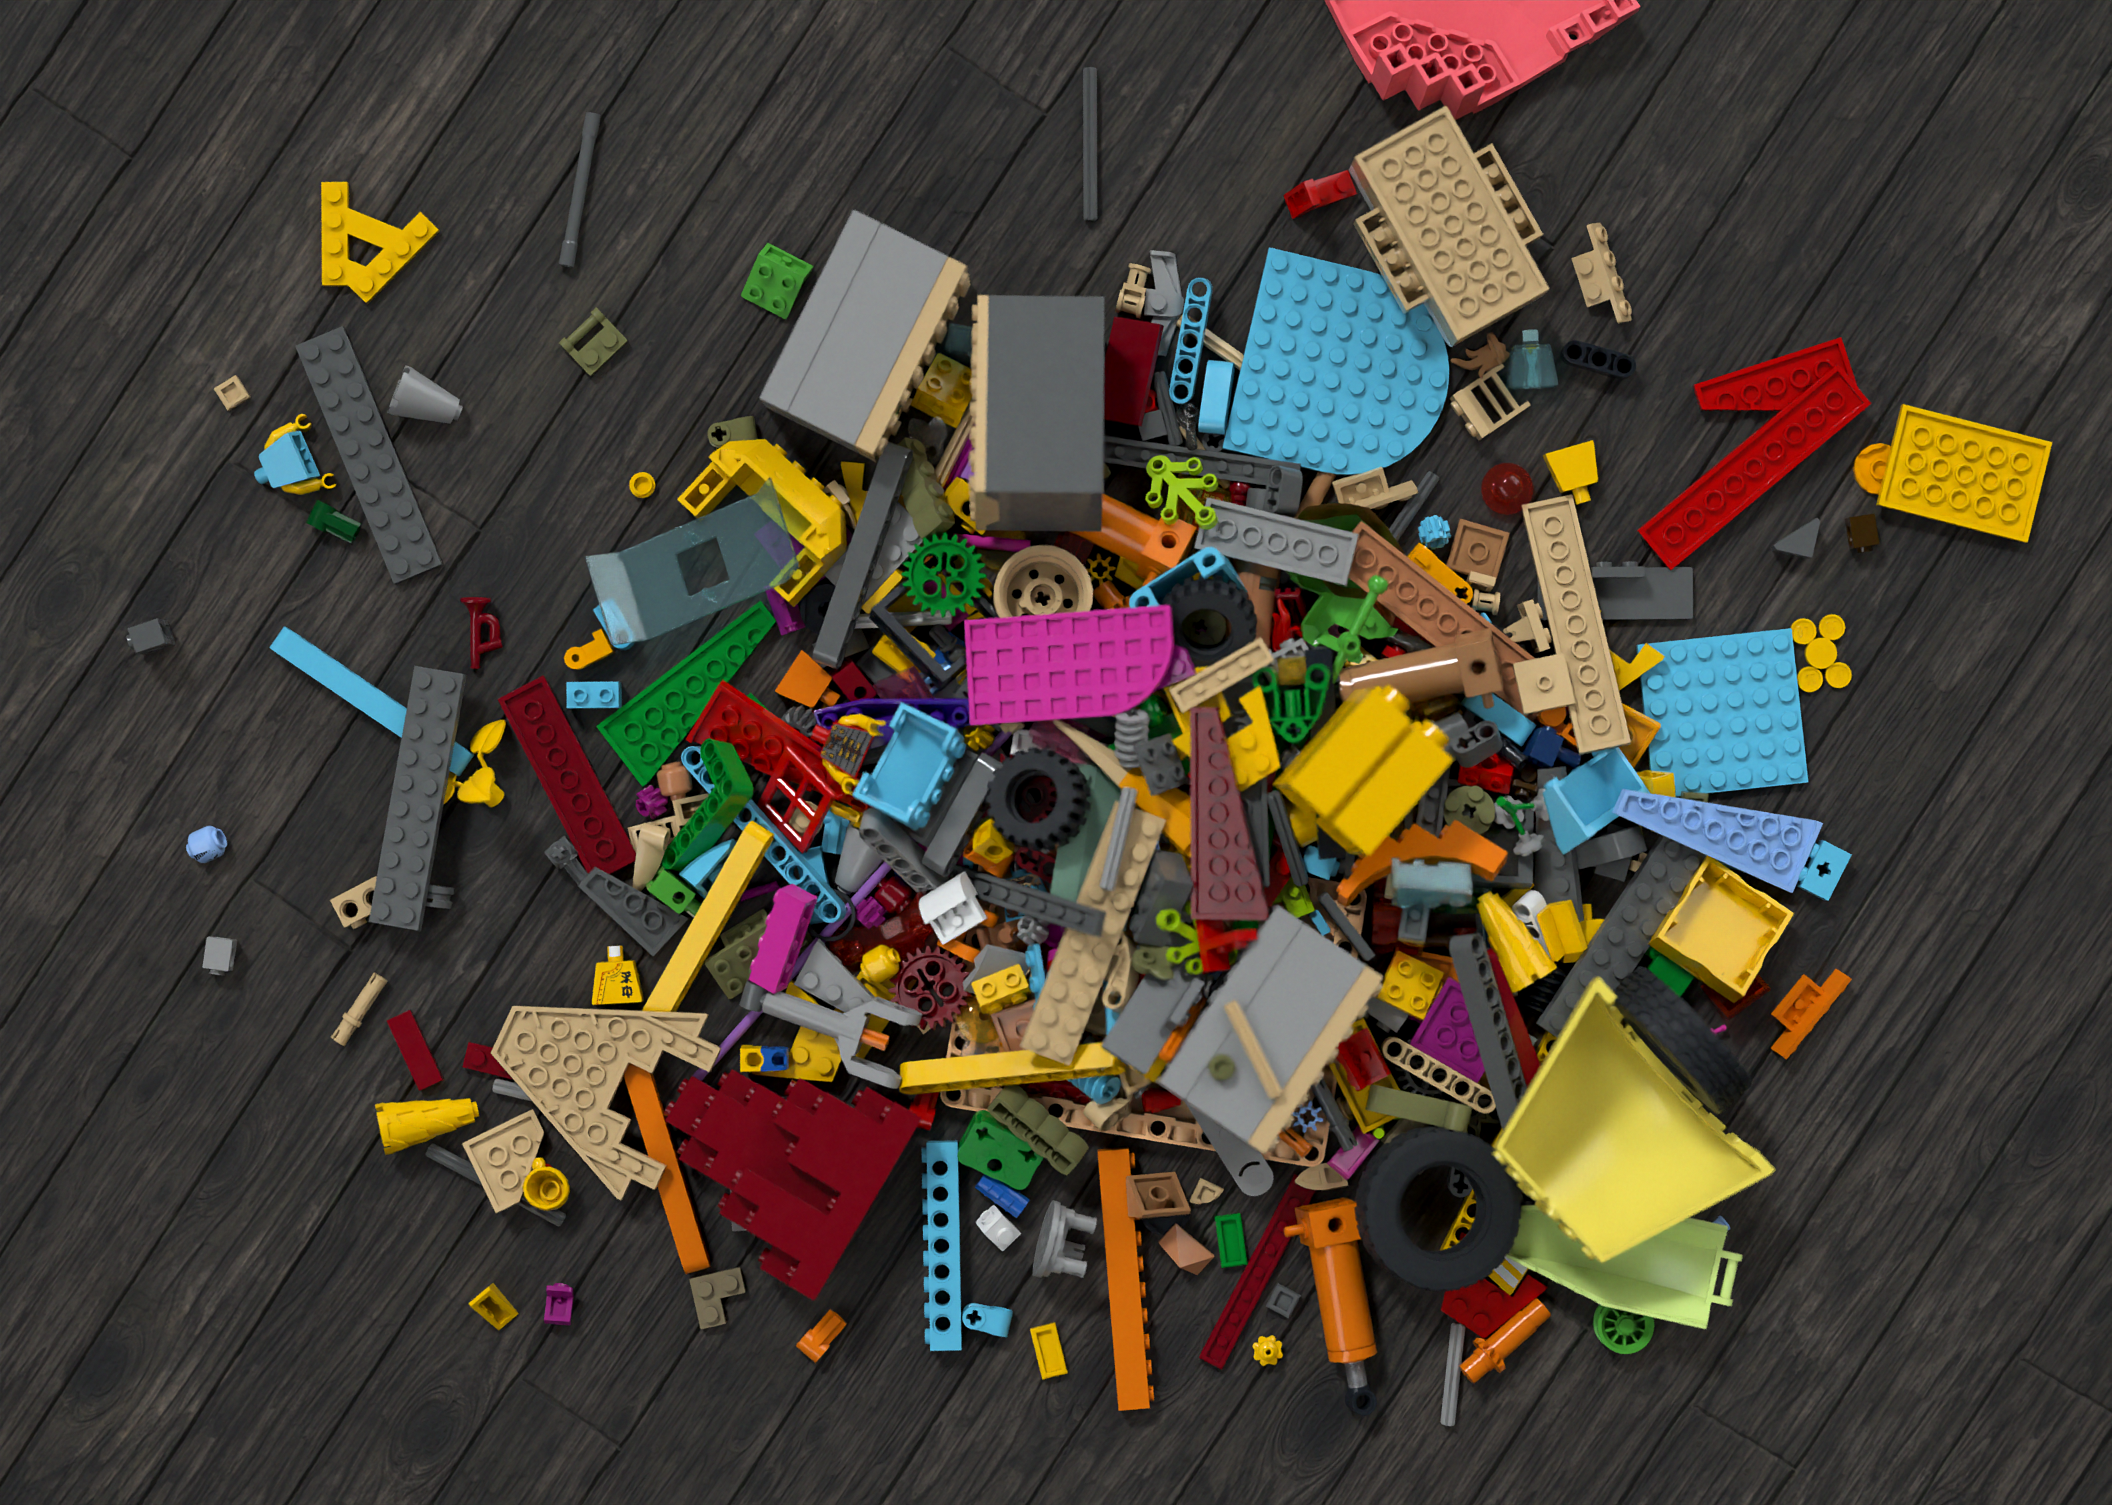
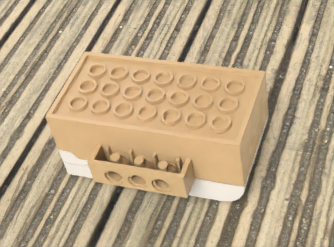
M1447 106L1354 157L1348 171L1371 210L1354 221L1353 224L1403 314L1424 304L1443 339L1450 347L1541 298L1549 290L1526 248L1527 245L1541 238L1543 235L1493 144L1473 154Z

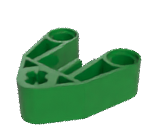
M1321 663L1309 667L1305 673L1306 715H1302L1301 691L1287 690L1285 691L1286 716H1282L1281 690H1279L1277 671L1269 666L1255 671L1252 679L1255 688L1260 686L1262 689L1269 722L1289 742H1298L1303 739L1321 716L1331 673L1330 669ZM1316 668L1321 669L1325 674V679L1321 683H1316L1311 677L1312 671ZM1265 671L1271 674L1272 683L1269 686H1264L1260 683L1259 675L1261 672ZM1292 723H1296V727L1301 728V732L1297 733V737L1288 730V728L1293 726Z

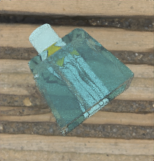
M1523 330V345H1514L1511 348L1506 388L1557 387L1558 378L1550 344H1538V330Z

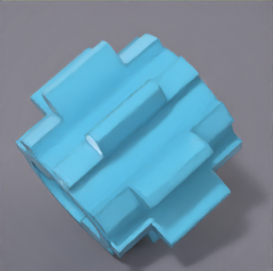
M1433 515L1426 517L1425 520L1420 522L1421 526L1418 527V534L1421 544H1426V547L1431 549L1442 548L1445 544H1448V539L1451 535L1447 520L1443 521L1441 516Z

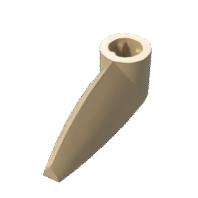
M643 823L638 838L633 877V888L641 892L656 874L670 840V828Z

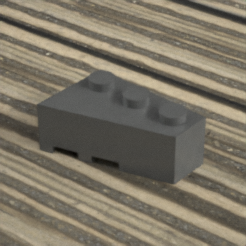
M1154 849L1133 916L1129 923V928L1132 931L1135 942L1160 947L1165 946L1171 931L1160 929L1156 922L1157 915L1162 910H1175L1180 915L1193 887V882L1182 854Z

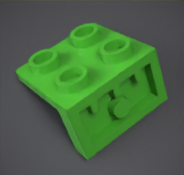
M767 243L757 256L741 296L786 319L790 314L802 284L810 275L813 266Z

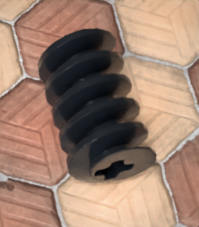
M1556 968L1544 977L1535 980L1537 984L1528 985L1533 993H1524L1523 995L1528 1000V1003H1519V1006L1541 1017L1552 1000L1551 996L1555 995L1558 991L1555 987L1561 986L1563 983L1560 977H1567L1569 973Z

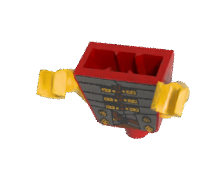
M862 714L843 716L840 720H835L830 730L816 724L810 739L824 744L819 756L823 758V765L832 778L842 786L844 793L853 796L852 786H858L859 781L851 777H857L874 736H883V733L878 731V725H886L885 721L874 720Z

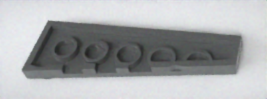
M1566 766L1538 769V790L1545 789L1543 785L1555 777L1559 781L1567 776ZM1536 815V835H1543L1545 840L1541 843L1542 847L1535 851L1534 890L1543 896L1547 905L1549 903L1572 900L1578 920L1581 922L1584 920L1576 848L1574 847L1563 855L1557 847L1550 821H1544L1543 818H1538Z

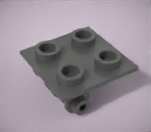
M1170 733L1133 746L1151 796L1188 783Z

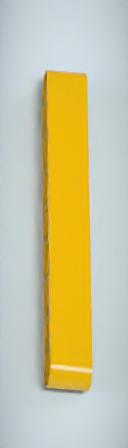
M754 821L748 823L642 1011H677L770 847L775 834Z
M1102 1043L1077 1045L1070 1065L1030 1050L911 1061L900 1065V1076L902 1079L899 1090L904 1094H923L1117 1075L1125 1072V1063L1101 1048Z

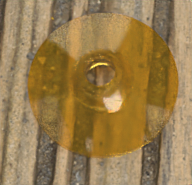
M972 993V998H965L964 1000L969 1007L960 1008L963 1016L961 1017L956 1014L958 1028L970 1041L976 1043L992 1042L999 1038L991 1014L987 1012L988 1019L985 1021L979 1018V1013L982 1011L975 993Z

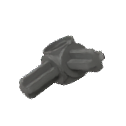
M565 835L544 851L555 867L558 869L565 868L577 884L588 874L577 860L578 852Z

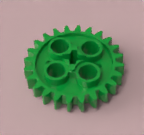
M947 533L943 534L942 540H939L936 534H933V542H929L924 537L923 542L925 546L921 547L915 544L914 546L918 552L916 554L908 552V556L912 561L903 563L904 566L909 568V571L902 573L903 577L909 578V581L903 583V587H911V590L906 595L908 597L916 596L913 601L914 606L923 603L921 607L923 613L928 608H931V616L933 617L937 611H940L942 618H945L947 611H950L952 616L956 617V609L959 608L963 613H966L964 605L967 603L974 607V603L971 600L972 597L981 598L977 589H985V585L979 581L987 578L986 574L980 573V570L984 569L986 565L977 563L982 558V555H973L976 549L974 545L966 548L968 541L966 538L961 543H958L957 534L952 537V540H948ZM946 552V570L948 574H951V577L946 578V598L943 599L941 598L942 580L937 576L943 572L942 554ZM932 555L936 556L939 560L937 567L933 569L925 567L926 558ZM956 556H961L965 559V564L961 569H953L951 567V560ZM931 581L937 583L938 590L935 594L928 595L924 592L926 583ZM955 582H960L964 585V591L960 595L950 593V587Z

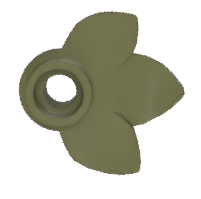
M1141 943L1139 950H1136L1132 956V965L1136 971L1142 974L1152 973L1156 978L1162 980L1174 979L1175 976L1170 967L1177 963H1170L1166 958V952L1170 947ZM1176 951L1174 952V959L1177 957Z

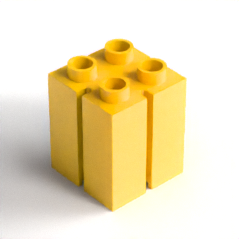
M1386 685L1383 689L1376 686L1375 688L1354 690L1272 783L1307 816L1312 811L1316 812L1319 817L1314 822L1349 854L1369 856L1453 760L1443 751L1444 747L1450 742L1449 738L1427 720L1423 724L1415 721L1411 725L1409 723L1410 720L1403 715L1411 706L1410 703L1389 685Z

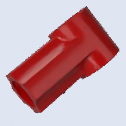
M939 1092L915 1095L914 1102H911L909 1111L922 1118L917 1128L930 1131L936 1112L935 1105Z

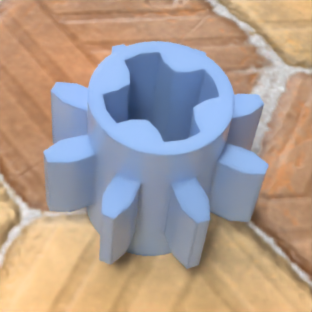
M1310 1100L1308 1106H1302L1298 1112H1292L1291 1115L1298 1118L1293 1125L1298 1126L1301 1124L1303 1126V1133L1306 1132L1307 1127H1312L1316 1131V1121L1323 1122V1118L1317 1117L1316 1114L1320 1112L1321 1107L1313 1109L1312 1101ZM1306 1110H1311V1115L1315 1116L1314 1120H1309L1308 1124H1305L1300 1114H1305Z

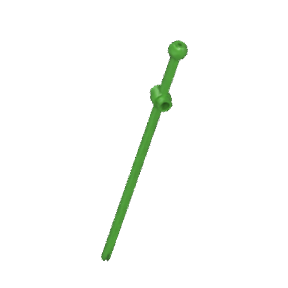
M1374 575L1369 579V592L1349 632L1342 633L1338 638L1340 650L1332 665L1334 684L1348 656L1356 653L1360 648L1358 636L1378 595L1385 593L1388 589V581L1381 576ZM1310 731L1303 739H1301L1298 742H1294L1293 744H1297L1303 748L1310 734Z

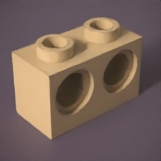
M377 876L330 900L344 928L352 926L353 929H356L367 923L365 918L370 916L372 906L369 901V894L375 890ZM350 902L358 907V913L355 917H350L346 913V906Z

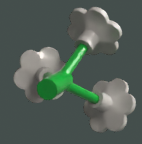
M1539 789L1534 800L1527 804L1514 800L1511 796L1499 797L1494 804V821L1497 824H1503L1507 829H1511L1516 825L1519 831L1518 836L1520 840L1516 843V847L1513 850L1516 855L1527 856L1542 847L1541 843L1545 840L1543 835H1529L1528 831L1524 830L1521 822L1524 820L1523 809L1536 811L1538 818L1550 821L1542 795L1545 789Z

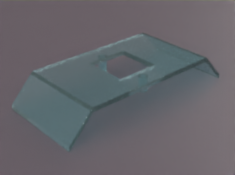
M770 477L757 494L624 551L585 557L612 645L651 640L786 583L799 568L777 494ZM717 537L730 580L711 588H703L701 592L689 596L676 554Z

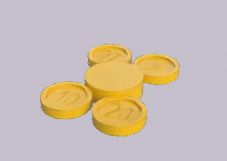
M1834 614L1824 616L1820 620L1818 627L1823 638H1815L1816 626L1811 620L1801 618L1794 621L1790 627L1792 628L1793 640L1798 644H1807L1804 655L1810 665L1802 668L1797 674L1799 688L1805 692L1818 690L1823 682L1822 673L1818 669L1827 668L1825 679L1830 686L1843 688L1848 685L1852 677L1851 670L1846 664L1835 662L1837 649L1834 643L1830 641L1839 639L1844 634L1845 623L1843 619Z

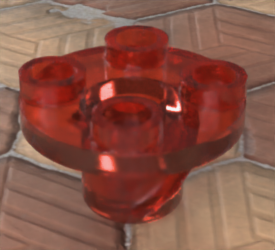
M1498 464L1491 468L1482 480V499L1496 513L1503 515L1515 514L1522 510V505L1530 502L1533 494L1532 480L1526 470L1516 464Z

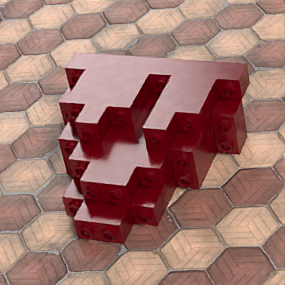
M733 1069L730 1073L724 1072L717 1084L721 1087L719 1091L691 1076L690 1080L684 1078L677 1090L681 1095L676 1103L671 1100L664 1112L667 1116L666 1122L691 1136L690 1141L684 1139L677 1151L681 1154L679 1160L732 1191L730 1195L725 1193L717 1206L721 1208L719 1214L773 1245L771 1249L765 1247L758 1259L762 1263L760 1269L815 1300L922 1118L868 1087L865 1088L864 1092L860 1089L858 1090L851 1102L855 1106L852 1108L800 1077L797 1082L793 1080L790 1082L784 1093L788 1096L786 1100Z

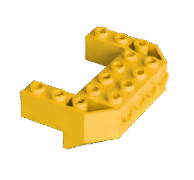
M766 439L729 441L709 456L712 462L677 500L702 522L736 485L748 494L804 546V549L770 584L788 603L795 607L847 551L846 514L841 509L843 504L833 494L828 497L823 492L825 487L814 477L812 480H809L804 475L806 470L797 461L791 463L785 458L788 453L777 443L773 447Z

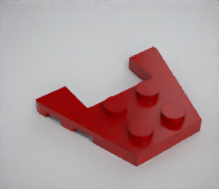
M1463 1231L1460 1233V1241L1465 1237L1466 1233ZM1526 1274L1513 1296L1484 1278L1469 1287L1445 1291L1440 1310L1485 1339L1543 1293L1547 1286Z

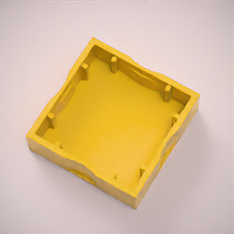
M1706 856L1684 888L1680 900L1667 913L1648 945L1734 1003L1745 995L1762 967L1767 952L1778 941L1794 913L1764 892L1749 886L1739 875L1714 858Z

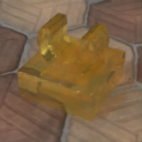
M1305 657L1277 659L1279 686L1305 684Z

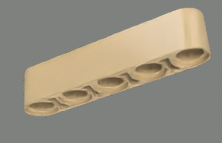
M1388 1037L1383 1041L1381 1051L1393 1063L1481 1113H1490L1496 1108L1492 1092L1397 1037ZM1391 1042L1400 1044L1401 1050L1396 1056H1390L1387 1053V1046ZM1414 1055H1420L1423 1058V1064L1418 1069L1411 1068L1409 1064L1410 1058ZM1437 1068H1443L1446 1072L1444 1080L1436 1082L1432 1078V1073ZM1459 1081H1465L1468 1084V1090L1463 1095H1458L1455 1092V1085ZM1482 1094H1488L1491 1098L1490 1104L1485 1108H1481L1477 1104L1478 1097Z

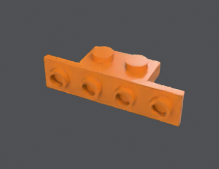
M1835 969L1823 985L1819 987L1803 974L1771 1013L1773 1017L1787 1028L1771 1049L1787 1060L1795 1052L1804 1037L1812 1031L1822 1015L1829 1010L1836 998L1844 992L1852 979L1838 969Z

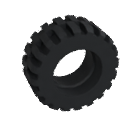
M1199 575V580H1194L1193 577L1186 578L1184 585L1181 586V584L1177 583L1172 587L1171 594L1167 593L1163 599L1162 606H1172L1174 645L1188 650L1194 668L1210 667L1256 640L1257 615L1254 613L1255 607L1252 600H1247L1248 594L1243 588L1236 589L1237 583L1231 580L1227 583L1223 582L1222 576L1215 575L1214 579H1204L1202 575ZM1213 609L1222 613L1230 621L1231 633L1220 643L1202 645L1186 636L1182 629V622L1189 613L1195 610Z
M1036 747L1029 748L1028 752L1019 750L1014 752L1015 758L1006 757L1002 761L1004 766L1001 769L996 767L992 773L996 777L993 782L989 781L987 789L991 790L990 795H986V804L991 806V809L987 810L988 817L995 821L993 827L996 831L1002 833V837L1016 845L1033 851H1041L1042 849L1047 851L1055 850L1056 845L1064 846L1069 843L1067 839L1069 836L1075 838L1080 833L1077 829L1080 824L1085 825L1088 819L1084 817L1085 811H1090L1091 803L1086 801V797L1091 796L1090 788L1085 786L1087 779L1083 773L1079 772V767L1074 762L1054 751L1045 748L1041 750ZM1040 776H1048L1053 779L1057 788L1055 808L1044 820L1038 823H1029L1024 820L1020 812L1019 803L1022 791L1033 779Z

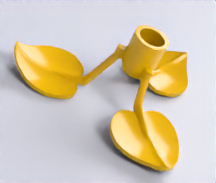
M505 720L489 723L474 735L470 743V750L473 753H478L477 757L483 768L477 770L464 783L456 781L457 775L449 772L444 804L452 797L456 787H460L458 798L463 802H485L489 807H494L502 801L504 792L494 783V771L487 766L483 755L484 753L492 752L499 744L505 729Z

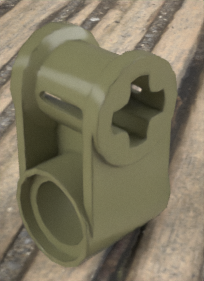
M754 416L740 417L712 424L708 429L710 444L713 447L720 448L729 441L758 440ZM720 429L723 434L727 433V435L723 436V441H718L716 437H712L716 435V430Z

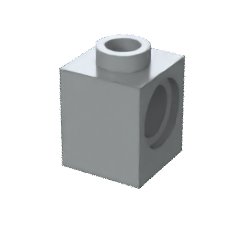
M214 936L207 937L202 968L210 969V974L225 975V971H233L237 940Z

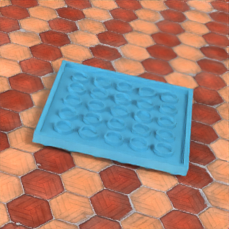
M1792 628L1649 643L1650 646L1665 656L1662 661L1640 676L1644 715L1661 724L1659 731L1647 747L1649 767L1651 771L1674 773L1675 797L1681 796V791L1713 793L1808 782ZM1645 644L1636 645L1637 654Z

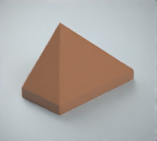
M1176 1223L1158 1241L1180 1268L1195 1275H1198L1214 1258V1254Z

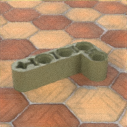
M1371 1084L1365 1110L1467 1133L1472 1107Z

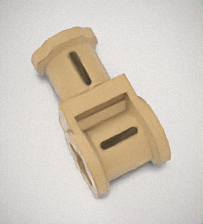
M1129 263L1128 268L1130 272L1127 283H1124L1122 290H1120L1115 312L1124 311L1135 314L1136 318H1140L1146 297V288L1144 286L1147 274L1151 273V269ZM1139 274L1137 284H1135L1136 276Z

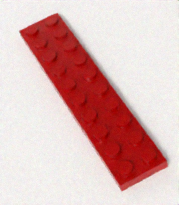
M1836 364L1637 530L1662 562L1672 570L1871 404L1843 368Z

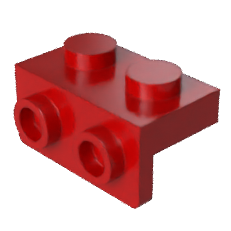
M1367 1027L1349 1036L1345 1042L1341 1040L1337 1045L1336 1049L1339 1052L1335 1058L1344 1067L1349 1084L1357 1092L1391 1074Z

